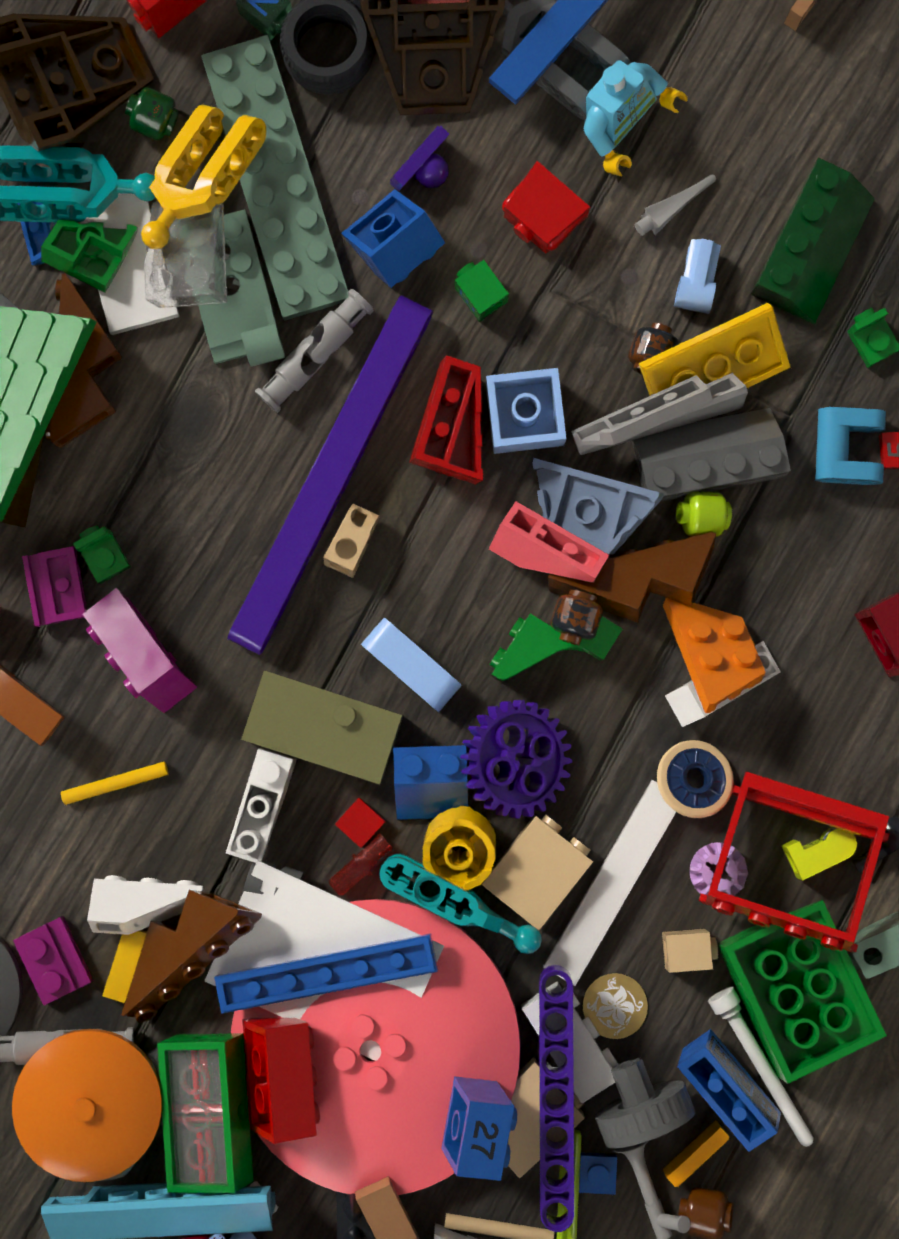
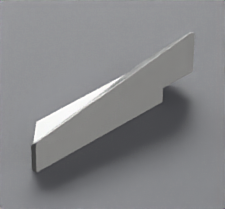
M733 373L708 384H705L696 375L571 432L579 454L584 455L738 410L743 407L748 391L746 385Z

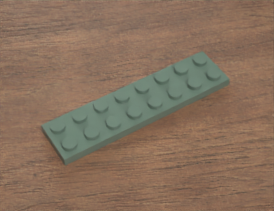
M268 35L201 55L217 108L221 109L224 114L222 124L225 134H228L234 123L242 115L260 118L266 125L265 141L240 178V182L283 320L286 321L343 303L349 297L348 289Z

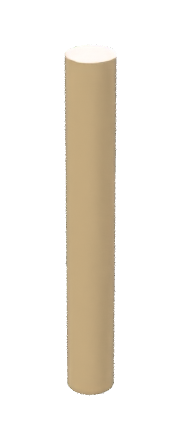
M446 1213L444 1228L509 1239H554V1231L549 1229Z

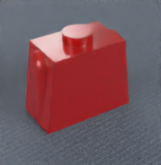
M536 161L526 177L504 200L502 210L504 211V218L514 225L513 231L520 239L526 243H529L531 240L544 253L558 248L568 235L588 217L590 206L540 162Z

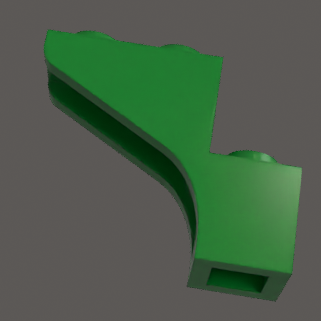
M530 613L526 620L521 617L518 618L508 634L514 638L507 650L500 647L489 665L495 668L491 676L497 680L505 681L553 654L564 650L582 651L602 661L623 629L602 616L596 637L592 640L582 639L579 646L559 640L560 632L555 631L550 625Z

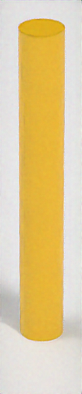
M163 761L61 791L62 801L64 805L169 775L167 764Z

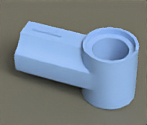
M707 239L691 240L688 247L684 274L679 280L674 307L706 314L710 313L716 289L714 277L721 245Z

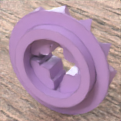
M724 843L707 844L700 848L693 856L690 864V878L693 886L699 893L708 895L714 873L706 863L717 865ZM730 846L727 856L728 860L725 863V871L732 879L729 881L728 879L721 878L717 890L735 896L744 888L748 871L745 858L735 847Z

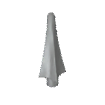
M709 175L684 191L646 207L645 214L641 215L642 219L635 223L637 232L643 236L652 230L654 235H656L691 200L715 182V175Z

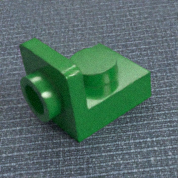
M870 308L853 318L855 324L847 331L867 368L899 352V343L885 320V317L889 314L886 308L877 312Z
M96 525L80 533L81 539L73 543L76 550L81 552L99 584L131 568L112 531L105 526L99 528Z

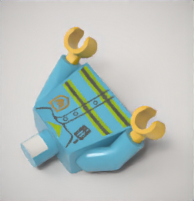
M621 60L616 61L612 66L604 70L602 78L586 97L584 132L598 154L605 156L603 167L607 173L622 176L619 171V164L623 167L631 168L632 162L629 156L615 153L613 149L657 100L656 96L660 95L659 100L662 107L674 113L679 112L673 106L676 97L685 102L688 100L685 93L675 88L667 87L668 82L648 64L632 62L627 65Z

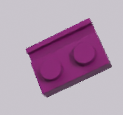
M66 547L35 555L22 556L33 620L36 627L85 618L83 613L87 611L75 547Z
M64 916L13 940L43 1006L94 981Z

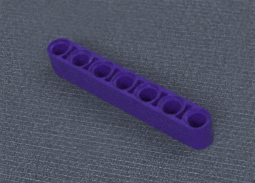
M559 965L548 966L542 971L539 978L540 1216L544 1226L554 1232L565 1231L571 1226L574 1219L573 984L568 970ZM554 975H559L566 980V987L558 993L550 992L545 986L547 979ZM552 1013H560L567 1019L566 1024L559 1030H552L545 1023L547 1017ZM552 1051H561L567 1058L562 1066L552 1067L546 1062L547 1055ZM556 1088L563 1090L567 1095L565 1101L557 1105L551 1104L546 1099L548 1092ZM556 1126L561 1127L567 1132V1135L562 1141L553 1142L546 1136L549 1129ZM552 1165H562L567 1170L565 1176L557 1180L550 1178L546 1172ZM553 1203H561L567 1208V1211L560 1217H553L548 1214L547 1208Z

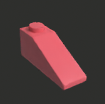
M517 501L501 522L489 547V550L520 568L588 582H594L609 557L607 553Z

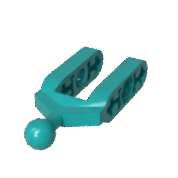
M0 146V179L67 183L91 181L90 191L71 187L0 186V221L57 223L58 220H72L79 223L87 217L98 218L118 197V194H135L138 199L146 202L155 199L154 194L149 188L155 179L154 175L143 173L135 177L134 180L118 179L117 174L103 154H92L88 150L78 147H52L38 152L32 146ZM41 163L48 165L49 167H41L36 164ZM32 201H34V202H39V203H42L43 205H37V204H34V203H31V202H32Z
M397 853L389 856L381 866L380 880L387 889L460 926L482 927L500 933L512 939L515 948L524 954H532L541 946L542 937L537 928L531 925L518 927L492 911L472 889L465 890L426 870L423 863L405 854ZM398 863L404 866L403 873L410 878L413 877L415 871L419 872L420 874L416 878L413 889L407 887L411 879L402 875L397 880L391 877L393 871L388 867L395 868ZM426 880L435 881L440 887V892L433 897L425 896L420 890L421 883ZM446 889H451L450 898L456 902H461L463 898H467L470 910L463 909L461 913L457 912L455 902L449 899L446 900V905L443 906L441 903L445 898Z

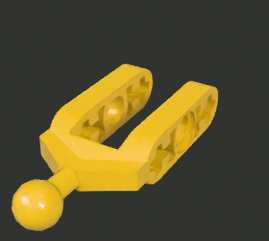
M202 104L194 110L156 166L155 179L149 188L163 208V212L156 221H149L143 226L141 236L146 246L150 249H162L168 244L170 239L169 228L175 219L209 213L215 205L223 203L228 198L265 141L266 125L262 119L248 115L240 116L201 172L194 189L190 190L185 188L224 129L222 124L224 114L221 109Z

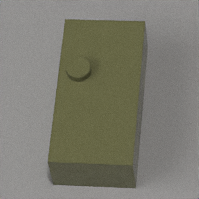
M264 671L241 740L380 785L386 772L403 715Z

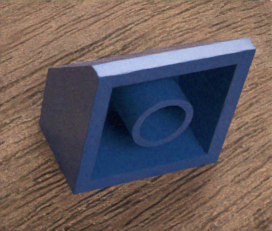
M395 189L341 233L374 274L391 288L396 283L405 280L413 269L423 261L433 257L436 251L445 244L427 213Z
M465 745L393 748L397 820L435 818L439 813L448 809L468 806L467 774L461 773V770L467 767V761L460 758V755L466 754Z

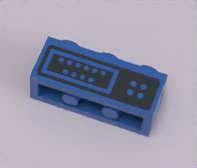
M711 1029L682 1049L677 1067L748 1152L778 1133L781 1112Z

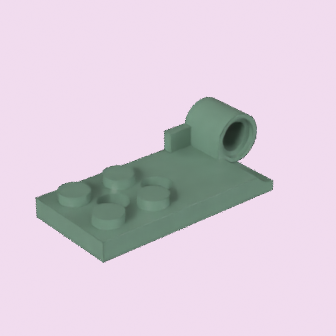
M245 209L178 227V233L214 363L218 364L247 356L250 366L253 367L285 358L281 337ZM225 245L230 248L231 253L226 261L217 262L212 259L211 254L216 246ZM227 278H234L240 283L239 290L233 295H225L221 292V283Z

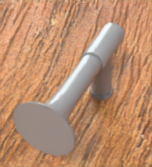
M648 1141L633 1146L613 1148L614 1152L624 1154L633 1167L656 1238H670L672 1236L671 1229L677 1230L680 1233L688 1232L691 1224L689 1218L682 1215L665 1214L661 1201L658 1199L644 1157V1147Z

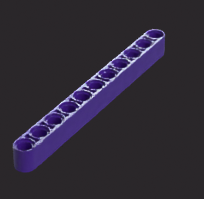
M402 295L396 301L230 629L228 640L258 655H261L429 325L433 310Z

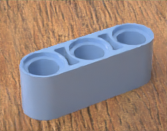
M383 618L361 643L366 650L437 712L446 705L462 686L386 618Z

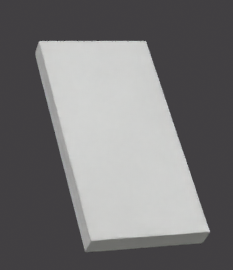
M118 194V197L98 218L87 217L84 221L80 222V224L102 222L103 228L127 229V224L138 227L135 239L106 293L98 290L111 335L180 317L162 250L150 249L142 241L141 232L143 226L149 221H154L149 202L138 199L135 194Z

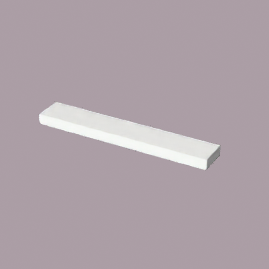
M651 780L543 966L544 968L551 965L564 967L570 973L574 986H576L676 813L664 801L656 781Z

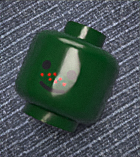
M146 87L141 90L139 96L131 94L125 114L131 116L129 125L133 131L159 141L165 135L171 136L180 110L175 109L176 104L172 97Z

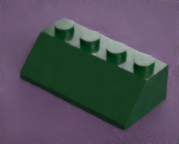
M818 157L803 184L751 295L812 324L816 323L875 199L851 172Z

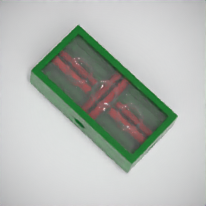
M243 1033L177 1034L157 1043L167 1192H238L253 1182Z

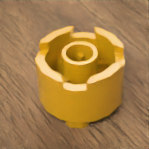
M459 806L439 813L429 823L423 843L424 868L465 890L481 885L491 874L496 856V835L490 822L479 812L474 811L468 806ZM454 846H462V847L466 848V850L462 852L461 849L458 848V849L455 851V850L453 849V847H454Z

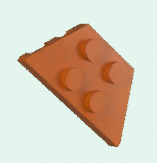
M669 598L665 599L663 608L705 713L713 712L722 701L727 698L731 701L739 696L742 690L750 689L763 680L766 671L742 617L696 603H692L689 606Z

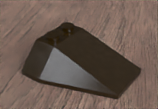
M15 13L0 17V95L19 136L38 152L73 141L128 101L131 94L136 95L154 80L124 17Z

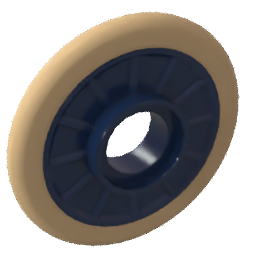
M689 740L672 746L663 755L657 770V784L661 796L674 811L683 816L705 818L714 815L727 804L733 791L734 778L728 760L716 747L703 741ZM693 769L701 772L704 778L702 788H693L688 784L686 778L689 770Z

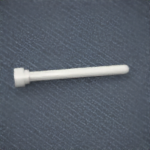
M727 987L717 992L708 1000L714 1013L720 1015L722 1019L728 1020L798 1141L805 1147L810 1146L813 1143V1136L739 1012L741 1010L739 1005L741 1000L733 987Z

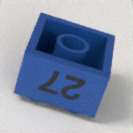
M454 1076L441 1149L456 1176L501 1181L503 1168H507L509 1165L511 1152L508 1139L510 1131H514L517 1124V1109L497 1081Z

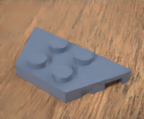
M534 458L532 462L533 469L537 470L540 488L537 494L539 505L543 510V517L608 554H615L662 500L664 495L660 492Z

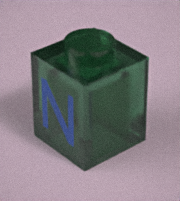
M235 0L239 14L264 36L268 35L270 41L278 33L281 34L284 20L292 9L290 0Z

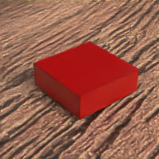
M359 797L335 825L362 848L385 823V820Z

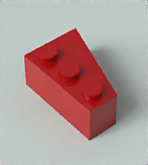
M447 355L440 362L409 463L475 485L483 481V469L481 468L482 435L480 413L482 410L480 366Z

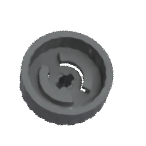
M637 1058L616 1065L611 1070L621 1097L601 1108L596 1113L595 1119L606 1147L623 1148L655 1139L679 1128L693 1118L696 1111L685 1082L675 1080L652 1085L643 1060Z

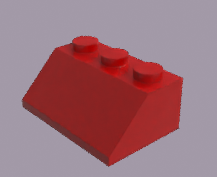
M298 1018L242 1019L250 1130L273 1144L317 1136L316 1124L320 1121V1111L318 1104L314 1101L313 1087L317 1084V1073L314 1065L311 1064L310 1049L314 1047V1035L311 1027L308 1026V1022Z

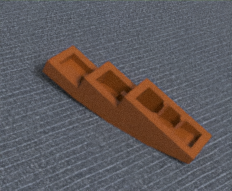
M0 664V715L37 744L44 746L65 716L42 700L40 695L14 677L15 675Z

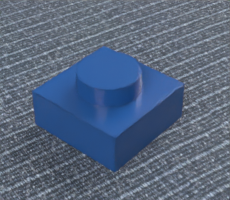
M581 1152L579 1193L616 1195V1154Z

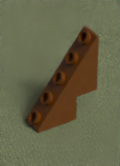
M66 273L62 274L61 279H57L55 286L56 300L60 301L59 314L90 318L97 321L45 430L46 439L51 440L59 448L64 447L116 412L94 377L123 358Z
M710 532L697 536H688L687 539L675 542L664 540L656 543L652 548L640 551L637 549L626 550L617 557L607 559L594 582L549 574V591L558 595L569 594L570 589L589 593L598 597L597 603L602 606L603 611L637 623L651 592L691 606L715 549L716 533Z
M189 890L178 926L150 921L121 1015L135 1017L138 1023L149 1021L155 1017L159 1008L167 1001L176 998L180 994L181 989L191 980L201 976L205 968L214 959L226 954L229 946L239 937L249 933L254 928V924L261 919L262 913L214 893Z

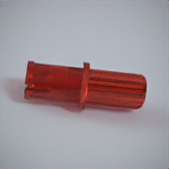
M381 834L377 835L357 855L354 853L351 855L353 859L329 880V885L338 895H344L365 875L368 874L370 877L372 875L371 871L395 850Z

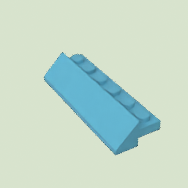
M167 1183L94 1186L87 1195L49 1197L41 1206V1215L50 1239H126L273 1231L272 1214L276 1207L275 1192H271V1186L244 1187L236 1193L167 1192Z

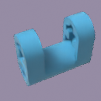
M845 407L818 409L815 481L860 485L882 484L884 464L848 461L849 431H885L886 411Z

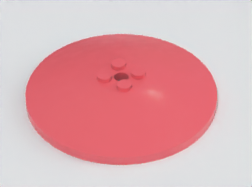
M384 899L356 900L350 903L420 935L431 933L433 941L444 945L437 961L438 971L432 973L422 998L404 988L387 983H377L325 993L315 1000L300 1020L308 1022V1026L311 1027L314 1035V1047L310 1049L311 1064L314 1065L317 1073V1084L313 1087L314 1101L318 1104L320 1111V1121L316 1124L317 1136L276 1144L260 1135L258 1136L285 1165L302 1177L320 1186L351 1195L355 1194V1191L389 1176L397 1194L402 1195L430 1187L454 1174L441 1149L454 1076L497 1081L508 1098L512 1099L520 1067V1028L510 990L500 970L482 946L464 929L415 904ZM259 1006L234 1011L231 1033H243L242 1019L282 1017ZM372 1040L380 1045L381 1056L378 1060H367L361 1054L360 1049L364 1042Z

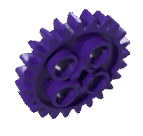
M514 700L513 703L511 701L500 702V708L498 706L488 707L489 716H476L481 725L480 727H468V730L474 737L473 740H463L462 742L470 748V752L460 755L461 759L469 761V766L461 770V773L472 776L466 787L478 788L474 795V800H486L484 809H496V815L507 816L509 814L510 818H520L521 814L533 817L534 810L546 811L544 801L551 803L557 801L553 793L554 790H565L559 780L560 778L570 777V774L563 770V766L572 763V759L564 757V752L571 748V744H562L561 739L567 734V731L555 730L560 720L558 718L547 719L549 709H538V703L527 702L525 704L524 700ZM506 728L509 731L507 744L503 739V733ZM536 740L539 741L540 745L538 754L534 750ZM495 764H498L500 768L497 779L493 774ZM528 774L530 777V785L526 789L524 782L525 777Z

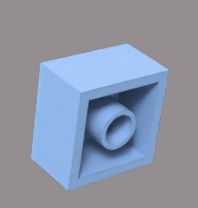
M558 368L486 376V391L494 454L564 446L566 431Z

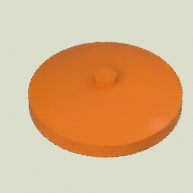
M81 1029L60 1035L40 1048L29 1059L18 1077L12 1100V1117L17 1137L30 1158L38 1166L54 1176L75 1182H95L114 1177L135 1164L149 1148L157 1134L162 1118V1096L157 1071L148 1056L136 1044L119 1034L100 1029Z

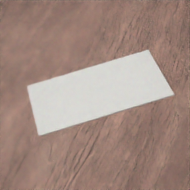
M257 860L251 875L263 880L260 891L264 893L257 894L244 891L239 904L262 913V917L254 924V928L249 933L239 937L229 946L226 954L213 960L205 982L216 986L214 977L217 975L419 936L420 934ZM433 941L436 960L438 961L444 945ZM432 973L382 983L401 987L422 998ZM323 994L259 1007L282 1018L300 1019L310 1005ZM368 1040L362 1044L360 1049L362 1055L375 1061L380 1058L381 1048L377 1042Z

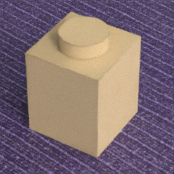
M706 929L662 932L665 969L669 973L713 969L712 960L718 959V947L716 938H710L709 931Z

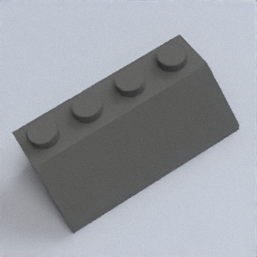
M770 408L694 422L632 440L641 487L663 493L661 501L685 497L688 493L694 491L712 492L783 478L791 471L784 436Z

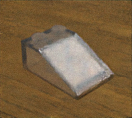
M158 201L152 202L150 221H156L163 212V208ZM223 203L215 205L209 213L175 219L169 228L170 239L168 244L162 249H150L146 246L144 261L145 300L158 308L227 303Z

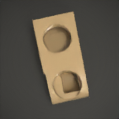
M352 504L323 557L324 565L354 578L368 546V541L379 520V515Z

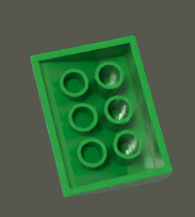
M823 900L788 913L836 929ZM771 923L769 927L756 925L718 942L717 947L773 1068L781 1080L789 1084L887 1036L846 950L828 949L820 944V939L806 936V939L789 936L784 933L785 928Z

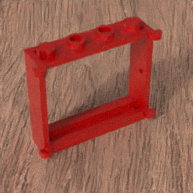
M745 772L741 787L735 785L733 787L732 794L738 796L708 895L700 893L698 901L712 906V909L725 915L732 916L734 912L749 916L748 921L758 926L769 927L771 923L785 928L784 933L798 939H806V936L820 939V944L828 949L839 951L844 949L855 953L858 944H855L854 941L882 842H887L889 834L885 833L889 816ZM745 799L872 839L846 932L717 890Z

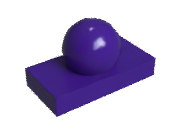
M441 125L440 127L437 126L393 175L389 184L399 192L414 174L419 183L425 187L436 188L444 184L448 178V164L442 156L434 153V151L448 137L449 133Z

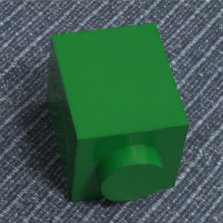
M485 260L476 265L474 262H471L456 274L458 278L455 279V290L479 322L508 303L509 293Z

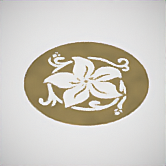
M618 973L607 974L596 979L587 989L583 1000L585 1018L589 1017L599 1035L610 1039H621L635 1033L644 1023L648 1010L647 998L639 983L629 976Z

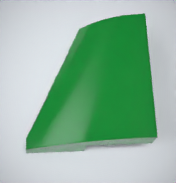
M58 220L41 246V261L106 293L135 239L138 227L127 224V229L103 228L102 222L79 224L72 220Z

